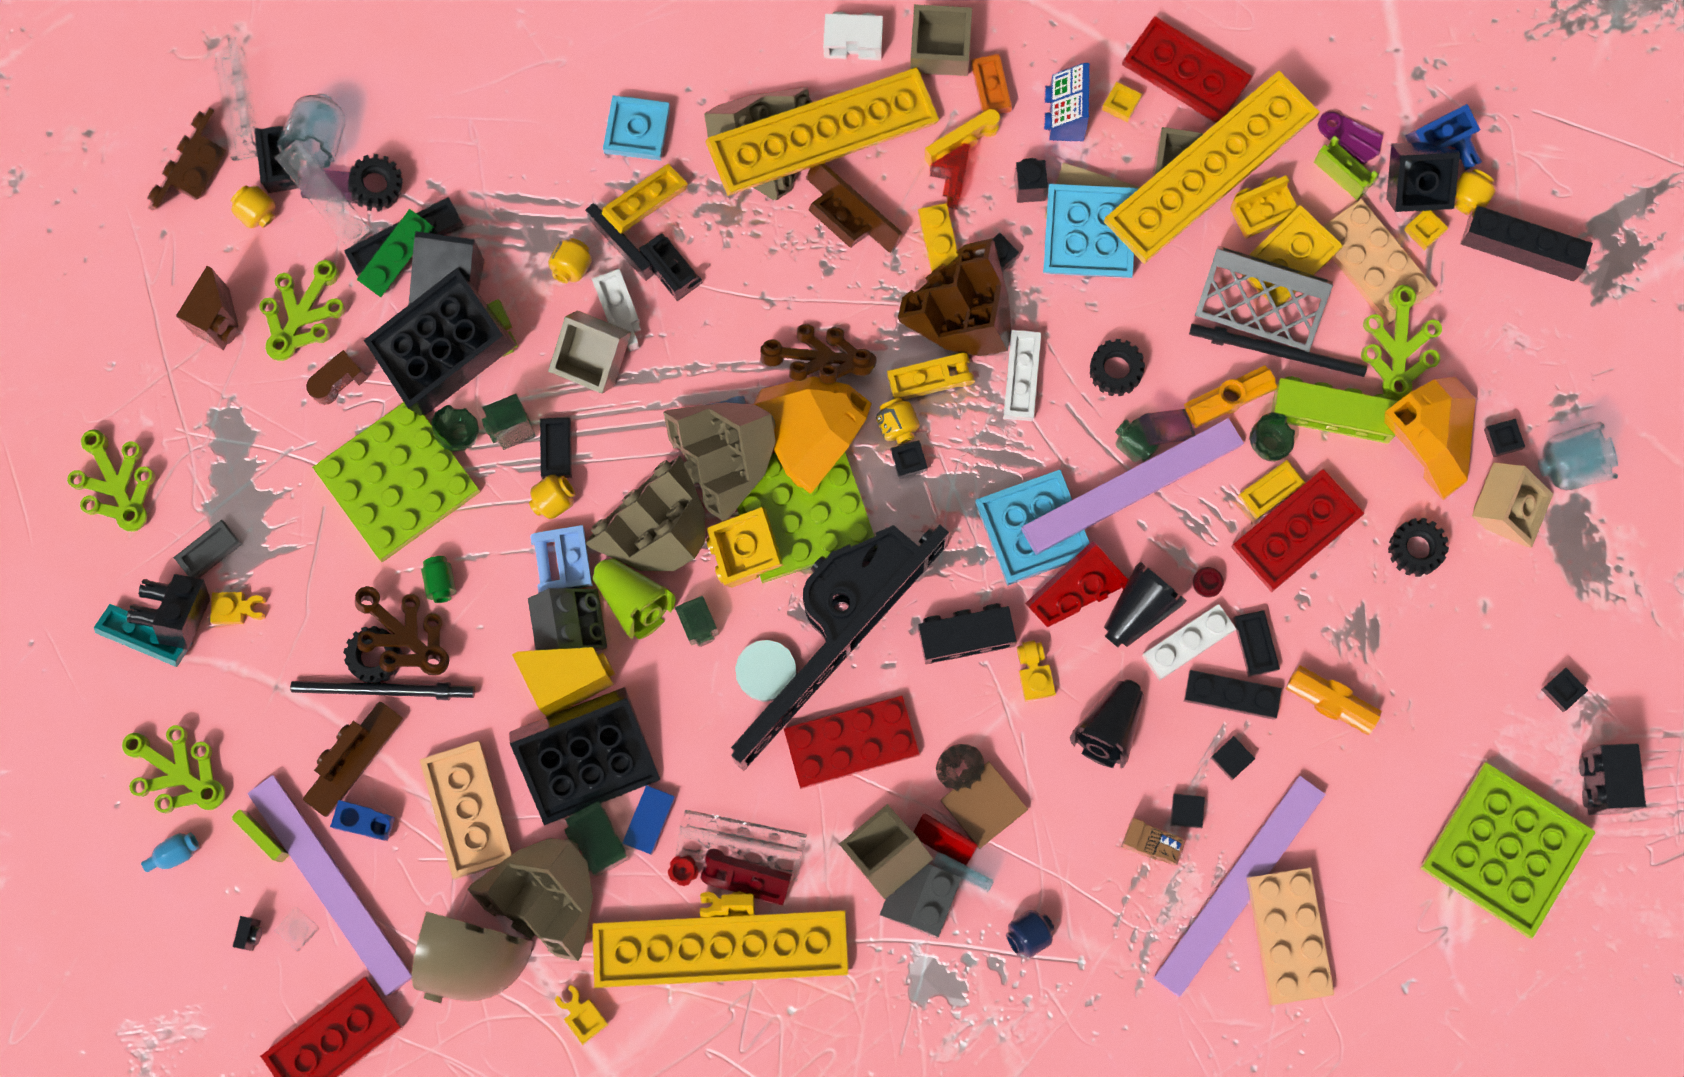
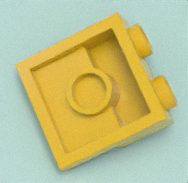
M763 507L707 528L709 535L706 538L707 546L711 554H715L718 564L715 566V572L718 580L724 583L725 586L733 588L759 578V575L784 566L767 511Z

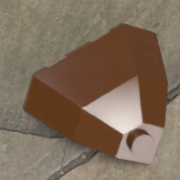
M992 238L965 244L956 251L958 257L947 266L941 264L925 278L927 283L916 292L910 290L902 297L898 314L899 322L942 348L975 356L1008 351L1011 335L1009 296L995 242Z

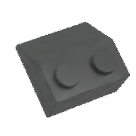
M927 864L885 899L879 916L938 939L962 877Z

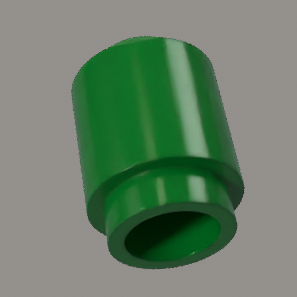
M434 556L425 559L422 562L421 574L426 598L433 600L434 603L450 601L452 599L451 596L457 592L451 564L447 562L445 556Z

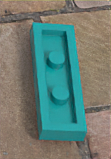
M112 604L108 605L93 627L95 633L175 667H178L188 652L187 649L159 644L153 627L128 623V611Z

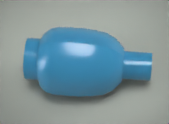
M191 832L186 835L183 833L175 834L154 848L152 856L141 862L142 868L148 873L157 867L160 869H171L179 866L193 857L194 851L199 849V843Z

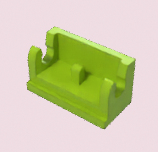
M1333 136L1331 142L1319 150L1313 163L1353 198L1358 200L1378 180L1379 173L1375 170L1372 173L1338 145L1340 139Z

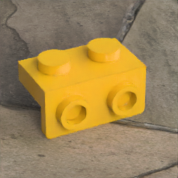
M1287 175L1281 178L1273 176L1265 180L1260 187L1253 190L1251 188L1243 189L1234 196L1235 198L1230 210L1245 239L1281 224L1298 208L1287 187L1290 181Z

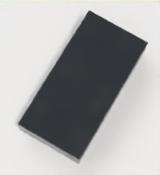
M570 417L540 419V468L542 479L552 474L558 477L572 478Z
M1265 610L1235 616L1233 620L1248 677L1279 671L1280 667Z

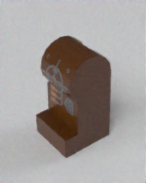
M342 350L308 379L306 389L308 394L317 403L328 405L334 402L338 392L353 380L360 386L368 378L349 355Z

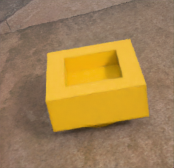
M1116 81L1103 104L1102 110L1128 123L1142 98V94Z
M1430 210L1420 213L1405 227L1404 231L1425 251L1448 230V227Z

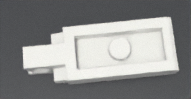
M620 269L592 278L608 323L631 332L627 345L629 352L639 349L640 346L635 333L641 331L640 321Z

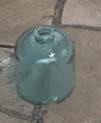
M325 94L304 95L297 99L292 105L277 144L280 152L291 160L293 156L305 160L304 165L310 168H330L331 162H334L346 125V117L342 108Z
M1598 421L1550 437L1544 443L1542 459L1538 460L1542 477L1548 476L1550 482L1563 491L1575 490L1618 479V474L1612 472V467L1618 466L1611 437L1604 438L1601 432L1605 425Z

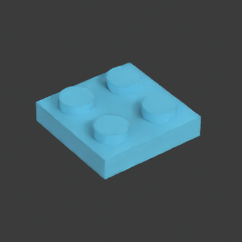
M612 95L603 144L604 154L661 161L671 108L670 103Z

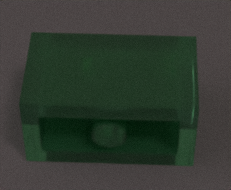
M517 393L482 407L486 417L481 419L483 426L493 444L498 442L503 450L537 437Z
M599 801L565 818L569 827L565 828L564 831L568 839L578 844L582 856L588 863L589 872L591 871L594 876L598 877L630 860L603 805Z

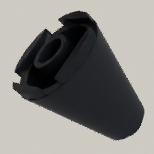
M1142 562L1135 566L1104 625V628L1108 631L1105 637L1118 648L1121 644L1126 647L1130 646L1187 602L1182 596L1176 600L1175 598L1179 594L1152 570L1147 568L1143 572L1146 566Z
M1128 679L1117 681L1073 729L1069 737L1070 742L1074 747L1078 743L1084 748L1081 753L1082 755L1108 768H1113L1115 764H1120V768H1124L1129 760L1144 699L1140 685Z

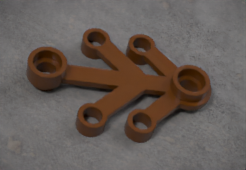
M802 324L797 327V340L805 343L812 350L783 347L775 339L765 341L760 348V361L767 366H778L783 363L784 358L810 361L807 363L795 361L790 364L789 376L795 381H802L808 375L820 370L819 379L825 384L835 383L838 378L850 372L858 376H865L873 371L877 361L876 356L866 349H856L844 339V331L838 327H831L827 330L826 342L831 346H836L842 353L834 352L814 336L815 329L809 324Z
M365 586L357 590L354 601L356 609L361 613L371 614L393 633L374 634L371 631H363L358 636V648L363 652H370L375 647H409L415 653L397 654L394 651L383 652L379 662L380 668L383 671L392 672L397 667H420L424 673L435 676L447 670L449 655L440 647L442 618L438 614L431 613L424 618L423 629L428 633L427 646L418 638L417 612L420 607L418 596L407 594L402 599L401 610L405 613L404 626L379 604L380 594L375 588ZM363 601H370L372 604H371V605H365V604H362L361 602H363ZM413 602L416 606L408 607L405 603ZM434 621L438 625L432 627L428 624V622ZM370 639L372 643L364 644L362 640ZM390 658L394 660V663L387 664L384 660ZM435 659L439 664H431L428 661Z

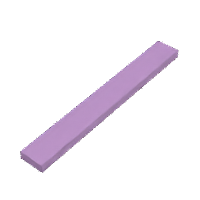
M1227 418L1022 526L1021 531L1034 553L1038 555L1242 447L1244 442L1230 419Z
M270 776L247 793L384 994L389 996L410 981L412 973L276 776Z
M1302 776L1295 780L1153 979L1178 998L1181 997L1250 901L1246 878L1265 875L1271 872L1326 795Z

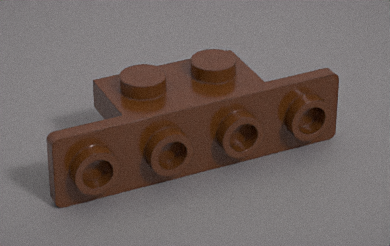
M209 107L204 112L200 110L197 112L190 124L194 127L189 137L184 135L177 145L176 150L180 152L175 161L171 159L168 161L161 173L165 176L160 186L155 184L147 196V199L151 201L147 208L151 211L157 209L170 185L195 201L200 197L226 152L224 148L201 135L215 111Z
M825 163L809 169L806 176L807 181L823 194L811 203L808 209L810 213L850 248L869 235L889 253L895 250L902 236L900 229Z
M378 702L361 725L353 720L350 725L346 724L336 736L337 742L330 750L326 749L316 761L318 766L314 771L320 777L305 794L303 801L322 816L328 817L336 808L338 800L343 799L403 723L404 719L383 702Z

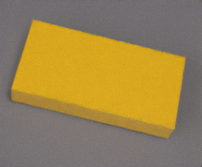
M1286 460L1242 491L1238 497L1257 520L1305 484V481L1290 462Z

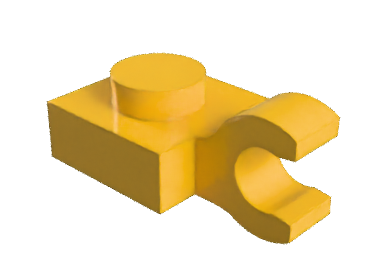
M712 892L700 893L701 903L712 904L708 908H700L701 918L755 915L753 894L733 892L731 894H724L722 899H719Z

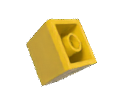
M593 647L517 651L512 654L539 710L546 717L564 711L614 685L610 677L615 675V672L604 653L598 655Z

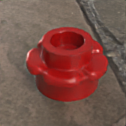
M689 855L674 857L670 861V868L668 869L670 880L677 882L679 886H687L692 880H695L699 874V869L695 865V859ZM682 867L686 868L685 873H681L680 869Z

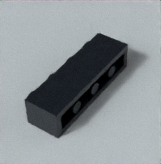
M1477 205L1467 220L1460 245L1575 282L1586 268L1593 243Z

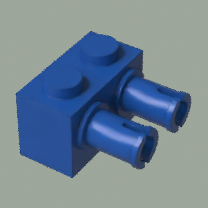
M1468 104L1405 135L1408 143L1423 142L1445 148L1449 146L1451 148L1454 147L1455 150L1460 152V160L1465 171L1483 162L1471 140L1472 134L1480 131V128Z

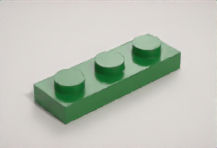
M409 208L356 280L382 298L412 258L415 232L430 233L434 226Z

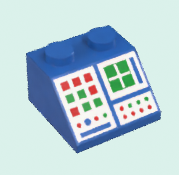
M1081 63L1052 74L1050 85H1045L1044 103H1050L1049 112L1044 113V130H1049V141L1084 142L1089 120L1090 63Z

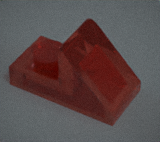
M970 144L961 145L930 165V177L945 179L942 196L947 197V207L958 210L969 159Z

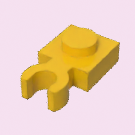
M212 592L210 623L214 625L244 624V615H248L254 620L265 619V614L262 612L255 613L254 606L258 603H266V599L255 595L245 601V594L243 592Z
M570 985L568 989L573 995L572 1000L569 1003H565L560 996H556L555 1002L560 1008L567 1009L571 1013L563 1020L582 1045H585L605 1029L609 1023L590 999L582 1004L580 1002L579 990Z

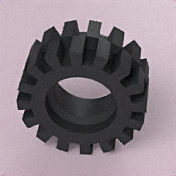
M373 154V158H369V155H364L363 160H356L355 166H352L350 169L348 191L351 192V198L353 201H358L357 205L359 207L367 206L368 211H372V208H377V212L382 211L383 207L389 209L392 203L397 202L403 184L402 172L400 168L396 169L397 164L394 161L388 162L389 157L387 156L379 159V154ZM372 173L380 174L385 178L387 186L381 192H371L365 187L364 178Z
M1414 518L1409 522L1403 523L1393 533L1394 535L1389 541L1391 546L1388 548V553L1393 555L1390 558L1391 562H1396L1398 564L1396 568L1399 571L1402 569L1406 570L1405 574L1409 576L1413 573L1415 577H1421L1423 574L1428 575L1436 570L1445 561V555L1449 551V547L1446 546L1448 538L1447 536H1442V533L1445 532L1442 527L1438 530L1435 527L1437 523L1434 521L1427 523L1426 518H1421L1419 521ZM1412 537L1425 539L1430 548L1428 556L1425 558L1413 557L1407 549L1408 540Z

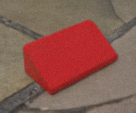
M926 813L922 814L913 831L923 844L962 867L967 866L977 848V843Z

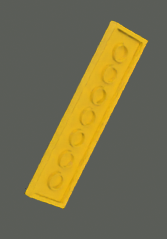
M916 67L708 137L705 143L726 193L730 196L935 125L939 122V118L919 70Z
M1278 70L1108 214L1104 219V223L1145 265L1318 117L1320 111Z
M845 911L593 923L594 988L847 976Z

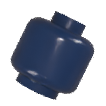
M1028 910L1008 924L1006 939L1011 949L1018 956L1022 954L1025 957L1031 958L1053 943L1052 931L1055 930V927L1046 914L1040 915L1035 910Z

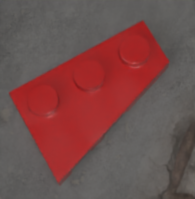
M1092 541L1025 604L1048 628L1080 612L1082 607L1095 601L1101 602L1109 598V594L1121 588L1124 589L1128 579L1098 545Z

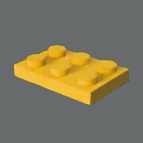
M1300 205L1249 255L1315 275L1343 248V245ZM1253 277L1246 279L1258 292L1264 290L1258 279ZM1264 281L1267 288L1274 285ZM1282 286L1269 291L1276 306L1292 298L1288 289ZM1266 293L1262 296L1270 303Z

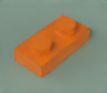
M1000 54L971 59V68L981 112L983 113L989 109L996 110L999 114L1011 112L1012 106Z

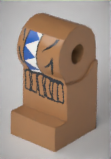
M1133 817L1130 820L1121 847L1148 858L1177 866L1186 841L1178 836L1147 825L1145 822Z

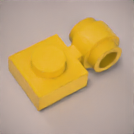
M1035 640L1022 642V646H1017V654L1020 665L1026 664L1028 666V669L1018 672L1025 702L1054 697L1056 692L1050 666H1038L1039 661L1045 660L1042 643L1035 642Z

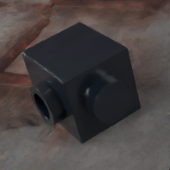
M1026 158L1021 160V162H1016L1014 172L1016 203L1046 201L1048 182L1045 160L1038 161L1036 158Z

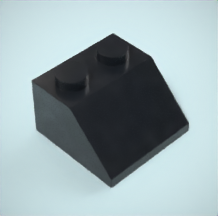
M1423 142L1391 143L1386 200L1395 212L1454 209L1460 152Z

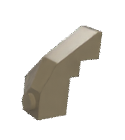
M727 402L664 411L668 439L673 448L680 449L687 460L684 462V465L693 484H700L703 493L702 501L707 511L722 521L728 519L766 473L776 442L774 434L776 424L773 416L756 405Z
M548 838L519 849L468 887L467 890L485 911L493 916H506L513 921L511 927L530 940L537 936L547 947V951L556 957L579 961L582 957L593 901V892L588 863L579 852V846L572 840Z

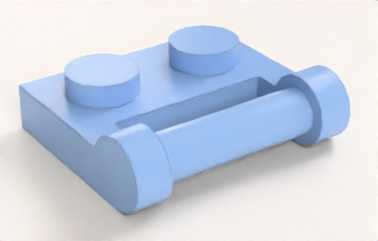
M583 525L537 532L530 535L531 545L535 546L540 584L537 585L538 593L549 588L577 589L593 586ZM549 542H555L560 580L552 581L547 551V544Z

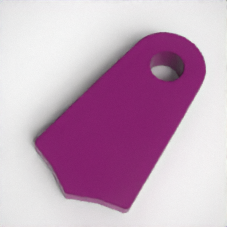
M1326 112L1319 118L1317 124L1319 132L1330 141L1333 136L1339 138L1338 145L1361 165H1365L1371 159L1379 156L1383 139L1382 134L1336 112ZM1332 120L1337 126L1331 127L1327 124V121Z

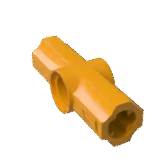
M1264 365L1235 380H1226L1220 387L1184 404L1186 415L1191 424L1197 428L1226 413H1234L1241 406L1277 389L1275 377L1271 370ZM1227 391L1233 392L1238 400L1234 402L1228 401L1223 393Z
M1301 665L1297 666L1285 688L1313 704L1315 710L1333 720L1340 719L1366 735L1372 732L1381 717V710L1354 696L1353 691L1344 684L1331 679L1326 680Z

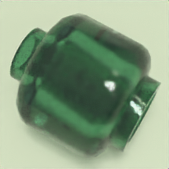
M1136 418L1132 422L1126 419L1115 431L1118 435L1115 442L1116 448L1132 462H1139L1140 460L1146 462L1161 445L1157 442L1159 440V433L1142 418Z

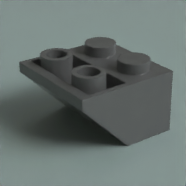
M549 588L527 598L535 650L593 647L595 651L607 648L598 589Z

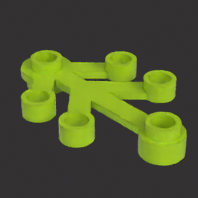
M321 260L315 265L313 269L315 277L299 304H297L293 290L295 286L293 278L288 273H280L276 276L274 282L282 293L289 319L283 330L277 315L280 311L278 303L273 298H265L260 302L259 308L267 318L271 336L266 341L265 349L273 360H288L293 356L296 348L315 342L325 343L330 338L329 329L322 323L313 325L310 332L295 335L301 326L330 317L340 318L344 315L345 306L337 298L328 300L323 307L310 310L324 286L333 285L339 279V270L332 261ZM329 267L328 273L320 274L321 269ZM289 279L288 285L280 286L282 280ZM274 304L273 310L265 311L267 305ZM333 305H340L338 311L331 312V307ZM318 330H325V334L322 337H316ZM284 342L282 349H275L277 343Z
M1408 285L1395 287L1389 294V303L1396 309L1394 339L1384 329V321L1380 315L1372 314L1363 321L1364 330L1372 333L1392 357V370L1381 359L1382 351L1376 344L1363 347L1361 358L1364 362L1370 363L1383 379V393L1391 396L1392 400L1396 401L1401 400L1408 393L1412 392V382L1426 369L1437 366L1440 362L1439 353L1430 349L1422 352L1419 356V361L1405 371L1406 359L1426 341L1438 337L1442 332V325L1439 321L1429 320L1422 325L1421 330L1407 341L1409 307L1416 300L1415 291ZM1402 291L1406 292L1409 296L1407 302L1401 299ZM1371 318L1377 322L1376 329L1371 328L1369 325ZM1429 324L1435 327L1434 335L1428 332ZM1369 348L1375 352L1374 359L1369 358L1367 355ZM1427 354H1431V355H1432V357H1433V363H1432V364H1428V363L1426 362V355H1427ZM1396 381L1402 384L1400 392L1394 388Z
M88 430L81 438V446L85 451L94 456L106 482L88 477L80 470L70 472L67 482L76 490L87 489L113 496L119 507L103 504L96 497L88 495L83 497L80 502L81 510L88 515L99 514L117 520L118 526L127 532L140 530L147 521V512L143 507V503L150 485L155 481V473L145 466L139 467L135 471L134 478L138 483L130 500L126 490L136 462L143 454L142 448L133 441L126 442L122 446L121 452L124 459L117 475L106 453L109 444L108 438L99 430ZM96 436V442L89 445L88 441L90 438ZM132 447H136L135 454L129 456V449ZM149 472L148 479L141 481V475ZM77 476H82V481L75 485L74 479ZM90 501H94L95 506L91 510H87V504ZM130 512H135V517L127 521V515Z
M178 725L171 726L166 732L167 740L173 745L175 764L150 748L149 739L140 733H130L123 739L122 749L126 755L136 759L143 758L167 774L166 776L148 780L141 777L134 778L129 785L130 792L135 796L145 797L153 791L184 785L193 792L175 797L161 794L154 801L155 809L161 813L168 814L176 808L197 804L204 810H214L223 803L225 789L219 781L213 778L210 758L213 752L212 748L205 742H197L191 748L192 757L198 760L199 780L190 773L186 747L188 733L186 729ZM176 730H180L181 737L178 740H173V733ZM137 739L138 747L131 750L130 742ZM205 746V755L199 757L197 754L198 749ZM144 782V790L138 793L136 791L137 784ZM207 789H212L213 796L206 800L204 792ZM168 798L170 801L168 808L162 809V800Z

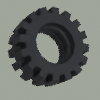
M1115 339V342L1108 340L1105 341L1104 345L1101 344L1097 347L1090 362L1089 374L1090 378L1093 379L1092 383L1095 387H1099L1100 392L1104 393L1106 391L1108 396L1118 394L1119 397L1124 396L1126 392L1128 394L1131 393L1139 385L1144 373L1145 362H1143V354L1138 352L1139 348L1136 345L1132 347L1130 341L1126 340L1123 343L1121 339ZM1113 357L1122 358L1129 365V373L1123 378H1113L1106 373L1105 362Z
M371 626V628L363 627L361 628L362 631H355L352 634L354 637L352 639L348 638L346 642L348 646L344 648L343 652L346 655L344 662L348 666V670L358 679L367 683H381L380 681L384 680L386 682L390 680V676L392 674L395 676L398 671L386 672L380 668V665L376 667L365 666L361 660L363 651L358 648L357 640L359 634L363 631H371L374 634L391 633L377 626ZM370 639L362 640L364 644L372 643ZM384 647L385 651L403 654L400 647ZM387 658L384 662L393 664L394 660Z

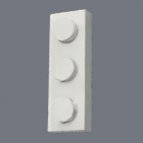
M1011 330L1003 419L1033 422L1041 332Z
M1218 604L1143 653L1142 657L1160 681L1233 633L1236 627Z

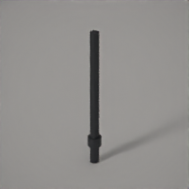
M1191 323L1188 335L1211 340V344L1220 346L1228 344L1365 377L1367 371L1366 365L1227 332L1226 328L1215 326L1213 329Z
M291 681L290 685L291 693L436 697V700L450 701L451 698H475V686L451 685V682H437L436 685Z

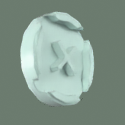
M771 640L756 641L745 647L738 656L735 666L736 680L742 691L750 698L762 702L773 701L797 675L796 663L790 651L781 643Z

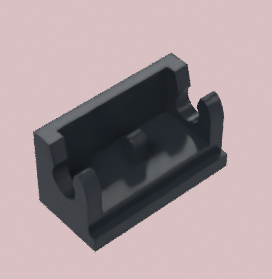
M284 126L263 129L255 128L260 182L268 194L299 189L300 184L292 132H285Z
M663 233L639 247V251L651 263L654 274L677 302L703 283L702 279Z

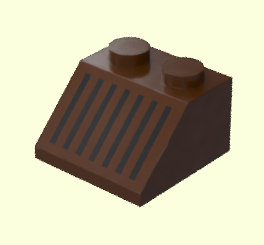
M206 266L176 314V317L194 336L224 351L227 344L232 343L235 339L239 324L229 287L211 267Z

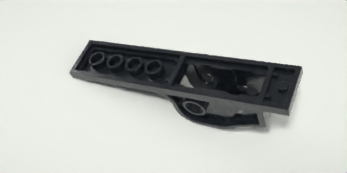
M895 525L876 532L875 537L852 547L850 544L831 552L827 558L821 556L811 568L813 573L804 585L803 602L808 622L824 638L826 643L731 746L733 751L731 757L741 770L745 771L945 550L948 546L949 532L943 526L939 525L935 530L928 529L920 538L919 543L921 545L918 546ZM863 561L870 562L866 567L862 566ZM839 604H845L848 606V608L843 611H838L835 609V607Z

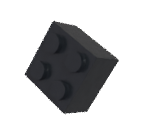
M1639 743L1599 745L1581 753L1582 758L1579 759V772L1582 777L1584 776L1585 781L1582 802L1584 807L1588 808V816L1628 814L1646 808Z

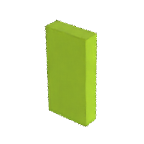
M239 809L232 816V820L273 861L283 863L290 856L248 812Z

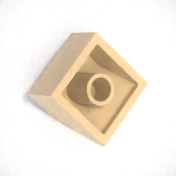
M1493 462L1491 470L1486 476L1480 497L1475 503L1472 517L1486 530L1525 547L1532 548L1553 493L1526 466Z

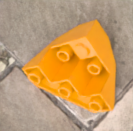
M813 376L802 381H792L762 388L753 405L762 408L773 416L776 424L774 429L776 442L773 449L787 476L792 479L794 484L804 488L811 494L850 446L867 419L872 403L848 384L840 382L825 384L820 381L819 377Z
M1456 377L1433 379L1413 390L1386 410L1384 423L1424 467L1423 478L1442 500H1445L1468 481L1476 398Z

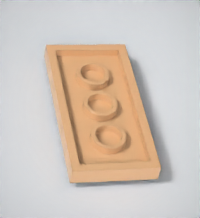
M1362 199L1323 226L1343 245V248L1332 260L1372 309L1382 317L1386 326L1394 322L1396 318V309L1389 303V294L1392 289L1400 285H1408L1413 288L1416 300L1409 307V310L1435 292L1436 288ZM1402 291L1401 299L1404 302L1408 301L1409 296L1406 292Z
M476 741L420 759L452 879L456 880L496 867L511 856L513 852L481 742Z
M1311 867L1247 877L1269 1005L1335 995Z

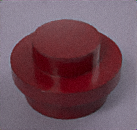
M1201 568L1193 577V588L1202 597H1215L1223 589V576L1215 568Z

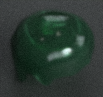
M446 405L435 412L431 421L434 438L441 447L449 451H465L471 448L476 443L480 434L477 419L466 408L455 409L451 405Z
M1275 412L1265 414L1258 419L1250 430L1249 440L1251 447L1261 459L1269 462L1279 461L1286 458L1293 450L1295 430L1291 429L1287 424V416Z

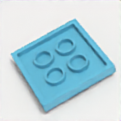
M1049 184L1043 274L1132 279L1134 253L1104 223V219L1136 192L1138 188Z
M1061 470L975 500V505L1007 586L1067 565L1090 543L1085 530L1036 555L1021 531L1022 526L1072 501Z

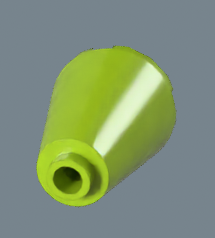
M613 558L604 559L594 568L593 581L625 633L631 639L635 636L640 640L651 635L665 622L661 617L666 610L671 613L674 609L676 599L669 589Z

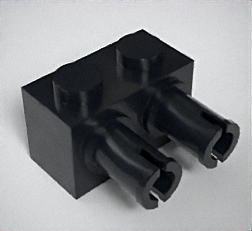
M174 574L169 584L143 579L141 581L142 584L139 586V597L162 601L158 609L132 604L130 609L134 611L128 610L127 622L153 627L159 644L189 650L210 602L205 581L179 574Z

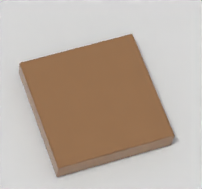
M989 761L940 800L970 839L977 843L979 850L1028 811V808Z

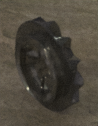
M958 744L948 748L940 755L936 764V775L946 789L953 788L957 792L965 787L971 789L973 783L981 781V774L986 770L984 757L981 752L968 744ZM964 760L968 769H964L959 776L955 768H960Z

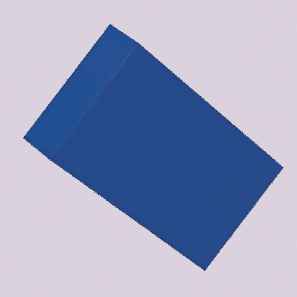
M646 785L622 844L652 855L676 797Z

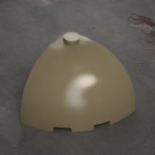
M426 911L413 959L412 986L417 991L425 992L423 999L442 1003L443 998L465 1002L491 998L506 990L521 975L530 958L534 942Z

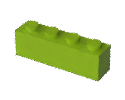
M1288 376L1285 379L1280 378L1277 383L1270 421L1389 444L1395 437V434L1384 423L1385 411L1398 401L1392 400L1391 396L1385 394L1370 396L1362 394L1361 390L1354 388L1340 390L1333 388L1328 383L1317 382L1310 384L1303 382L1301 378Z

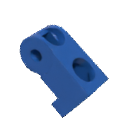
M338 800L330 827L335 830L388 842L395 817L374 811V809Z

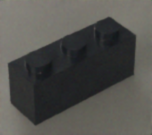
M1000 603L984 606L983 611L971 613L970 609L954 612L953 617L941 619L940 615L926 617L923 619V623L918 624V633L925 665L1013 648L1017 643L1009 606L1001 607Z

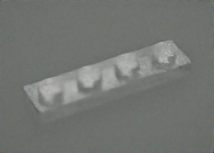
M300 140L294 141L275 157L346 248L363 241L373 233L371 228Z

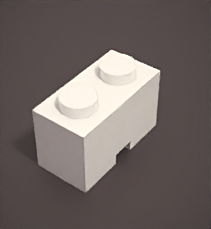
M841 11L825 14L824 58L847 59V54H858V60L881 61L883 16H877L873 13L848 15Z

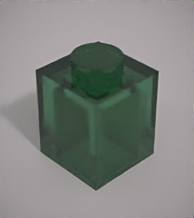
M703 595L675 607L691 646L695 644L698 647L705 646L715 640L714 636L719 635Z

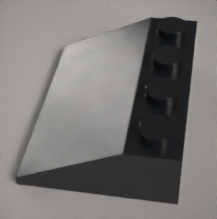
M458 268L454 269L364 339L367 347L407 408L420 416L427 415L516 346V343L501 321Z
M625 687L509 732V744L544 826L660 780Z

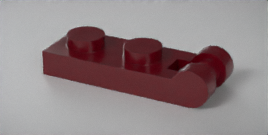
M713 848L706 852L705 863L707 865L703 867L700 876L702 882L732 892L753 894L754 898L784 905L792 874L726 856L719 849Z

